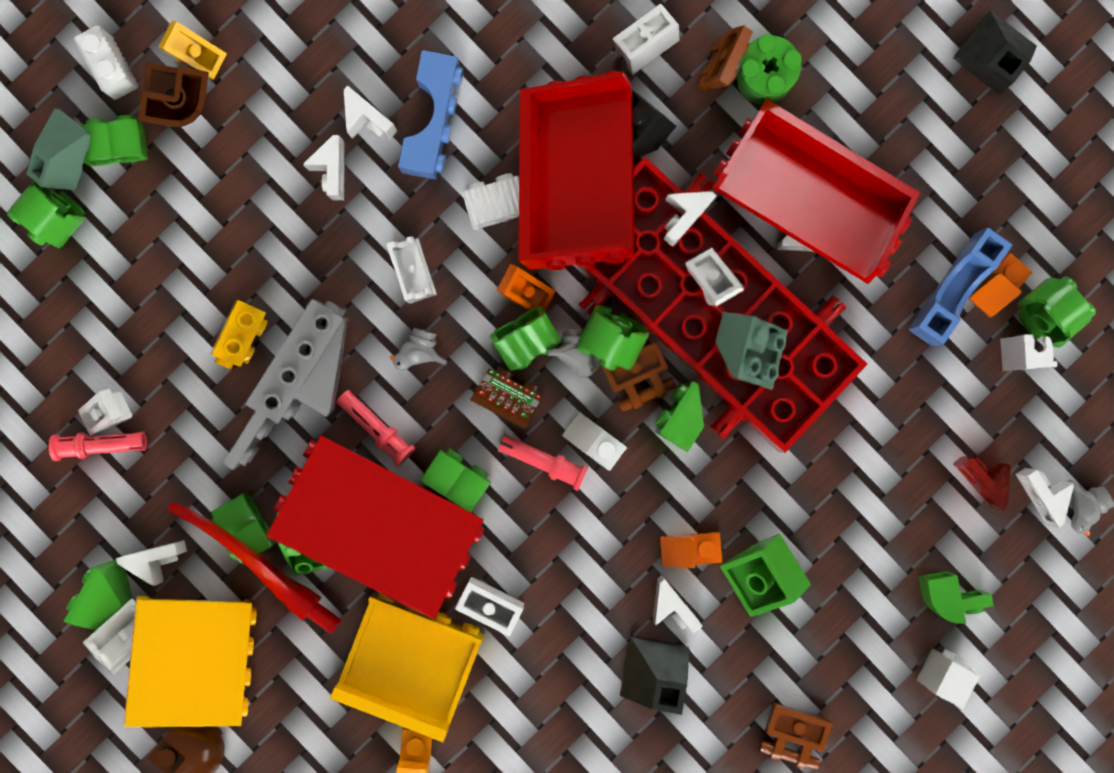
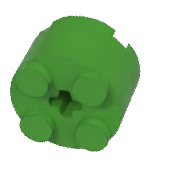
M764 34L749 44L748 51L745 55H742L736 68V79L740 93L747 100L755 104H764L766 99L771 102L783 99L800 75L802 62L800 53L788 40L782 37ZM766 67L771 70L769 74L764 72Z
M33 180L10 207L7 216L15 223L24 226L29 231L27 233L28 237L35 243L43 246L47 242L60 248L86 220L83 217L85 213L63 191L57 194L51 191V188H42Z
M1069 277L1045 279L1017 304V307L1021 306L1018 316L1024 327L1037 339H1040L1042 336L1049 337L1053 347L1063 346L1082 330L1096 314V309L1077 291L1076 283Z
M595 306L576 347L586 354H593L600 358L599 364L607 369L615 370L617 366L630 370L634 366L649 336V333H646V327L624 313H621L620 316L611 315V308Z

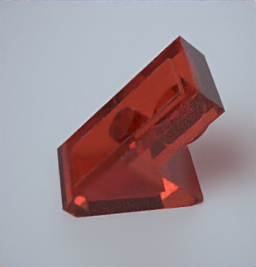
M961 456L953 463L991 508L1004 511L1008 507L1010 464L998 463L986 474L988 471L987 467L976 457Z

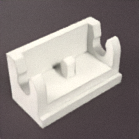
M659 4L613 38L618 57H623L626 61L627 69L632 75L680 41L679 24L663 5Z
M407 237L403 242L397 243L393 241L387 243L386 245L404 300L410 304L437 295L419 239Z
M1032 334L1000 339L1003 371L1057 367V361H1054L1053 344L1049 337H1043L1044 349L1041 352L1035 350V341Z
M133 599L128 601L83 642L94 658L113 675L130 661L136 601Z

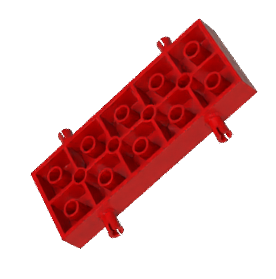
M644 157L633 169L635 258L624 259V262L619 264H610L602 261L594 262V266L581 267L596 281V286L579 302V306L585 310L591 302H594L586 312L591 315L595 306H602L609 298H614L727 403L725 412L710 425L714 432H718L717 435L724 440L730 431L742 420L746 421L778 452L786 453L868 365L866 361L829 328V325L846 309V306L843 302L837 304L840 300L832 295L823 307L814 314L705 212L699 216L672 247L664 240L668 233L665 227L676 214L680 218L683 215L666 201L667 196L679 193L709 192L714 183L709 180L700 188L707 179L705 174L700 173L699 177L683 192L649 159ZM713 248L743 287V291L717 306L707 304L703 290L689 273L686 262ZM723 312L753 316L787 330L786 345L782 351L778 376L774 382L773 390L732 377L715 342Z

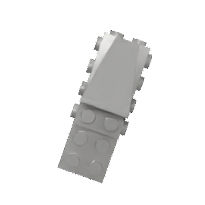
M311 299L245 405L254 409L255 413L224 460L223 464L234 470L241 465L246 466L248 462L250 463L260 449L256 446L258 440L266 438L275 423L278 424L284 420L289 421L290 418L293 419L302 403L325 417L333 413L336 408L347 322L349 321V319L343 316L346 312L344 309L329 301L323 304L318 300Z

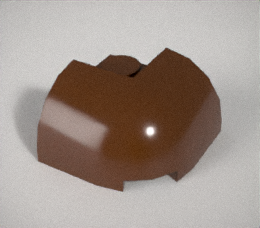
M146 62L138 121L167 127H183L193 123L201 115L205 104L209 72Z
M218 726L172 727L147 759L164 773H215L225 758L223 732Z

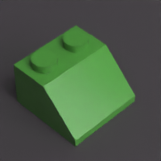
M781 534L757 542L720 566L750 617L795 603L811 586Z

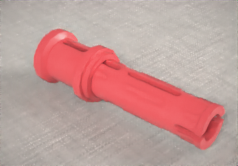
M345 391L337 399L336 404L375 439V447L378 450L383 449L394 460V465L399 467L411 456L416 448L413 445L409 446L399 437L397 429L391 426L388 428L351 393L352 391Z
M82 432L77 433L76 436L60 437V435L55 434L49 439V454L53 461H60L62 458L67 457L86 459L91 454L145 451L147 449V436H145V432L89 436Z
M507 434L504 435L502 442L511 445L513 448L500 444L498 452L549 473L548 477H551L552 480H562L574 486V490H579L588 466L584 465L581 467L566 460L564 455H558L556 458Z

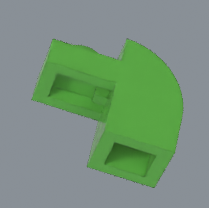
M945 571L918 576L922 598L926 606L933 613L947 621L964 624L966 623L964 611L966 614H979L984 612L983 608L994 606L992 594L981 589L961 593L958 575Z

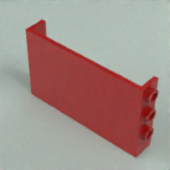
M608 71L604 75L593 77L579 76L575 80L564 82L551 81L547 85L520 89L519 262L530 270L547 268L557 271L565 269V266L568 265L591 267L594 266V262L606 261L610 264L623 263L624 259L635 258L632 84L623 71Z
M766 99L753 121L747 118L738 134L742 136L741 141L735 138L726 152V155L730 156L729 161L722 159L713 175L718 177L712 189L866 284H869L877 275L882 277L891 265V261L888 260L889 256L896 252L902 242L898 238L899 235L906 231L912 221L909 215L920 192Z
M320 436L317 442L311 439L303 454L308 460L303 469L296 467L288 481L289 484L293 485L288 496L286 497L281 494L273 511L278 513L266 537L429 618L435 619L445 597L450 599L457 586V582L454 579L458 571H464L470 560L471 555L467 553L472 543L477 544L483 534L484 528L481 527L484 519L323 436Z

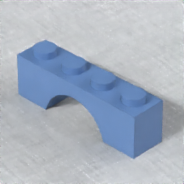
M425 50L421 52L416 80L419 87L433 99L434 113L429 125L423 131L414 136L405 137L403 140L398 168L404 174L437 180L438 172L442 173L444 170L446 155H443L442 151L444 143L448 144L450 141L452 129L448 125L450 114L454 115L456 112L457 97L454 96L456 85H461L463 78V68L460 67L458 58L455 56Z
M989 228L974 233L908 330L930 346L944 345L960 322L961 311L971 294L989 274L997 269L1012 247V244Z

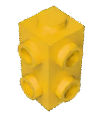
M235 300L210 353L216 356L214 363L230 370L233 365L241 367L243 362L248 364L255 350V347H252L251 344L255 336L261 337L268 322L264 319L266 312L240 300Z

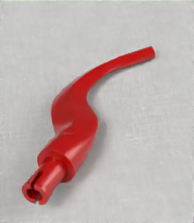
M172 502L169 505L168 511L198 527L238 557L274 593L286 608L299 619L305 621L308 617L330 634L341 623L342 620L319 603L322 597L308 587L283 574L237 537L177 502Z

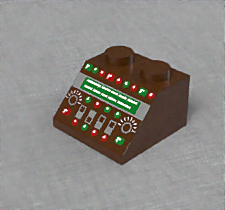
M499 366L496 371L489 368L470 400L526 429L543 396L538 394L540 388L525 380L522 385L512 381L511 379L514 374Z

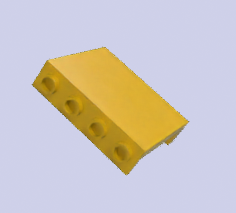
M374 592L368 599V607L339 682L334 687L330 699L444 742L484 634L480 633V629L475 625L469 623L459 625L451 622L452 618L444 613L438 612L435 619H432L381 593Z
M136 596L124 718L125 727L241 726L242 717H247L248 698H244L245 686H250L251 668H246L247 656H252L254 649V638L249 637L250 625H255L257 609L252 607V602L249 599H244V601L169 600Z

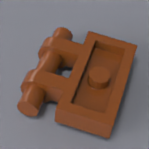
M743 25L727 30L726 34H721L718 42H715L711 48V58L707 66H704L699 74L701 79L697 88L700 91L708 92L709 88L726 87L732 83L737 75L736 68L740 59L749 49L748 42L753 33L752 30Z
M657 342L642 348L634 366L630 370L617 366L615 370H610L602 366L613 393L625 389L628 397L618 401L622 412L631 408L636 410L642 407V403L655 397L660 399L667 396L666 392L676 388L672 377L662 382L658 373L669 368ZM649 378L652 386L636 392L634 384Z
M773 702L765 732L775 738L772 743L761 740L758 751L768 754L769 758L779 761L783 759L793 762L795 767L801 769L808 767L817 770L820 759L811 756L812 749L821 752L825 751L833 723L830 720ZM786 741L799 744L800 748L798 751L786 748Z

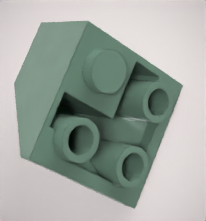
M54 109L33 147L27 175L42 188L76 190L78 180L82 176L85 155L90 147L91 134L60 109Z
M723 312L715 342L732 377L773 390L774 382L778 376L782 351L786 345L787 330L753 316Z

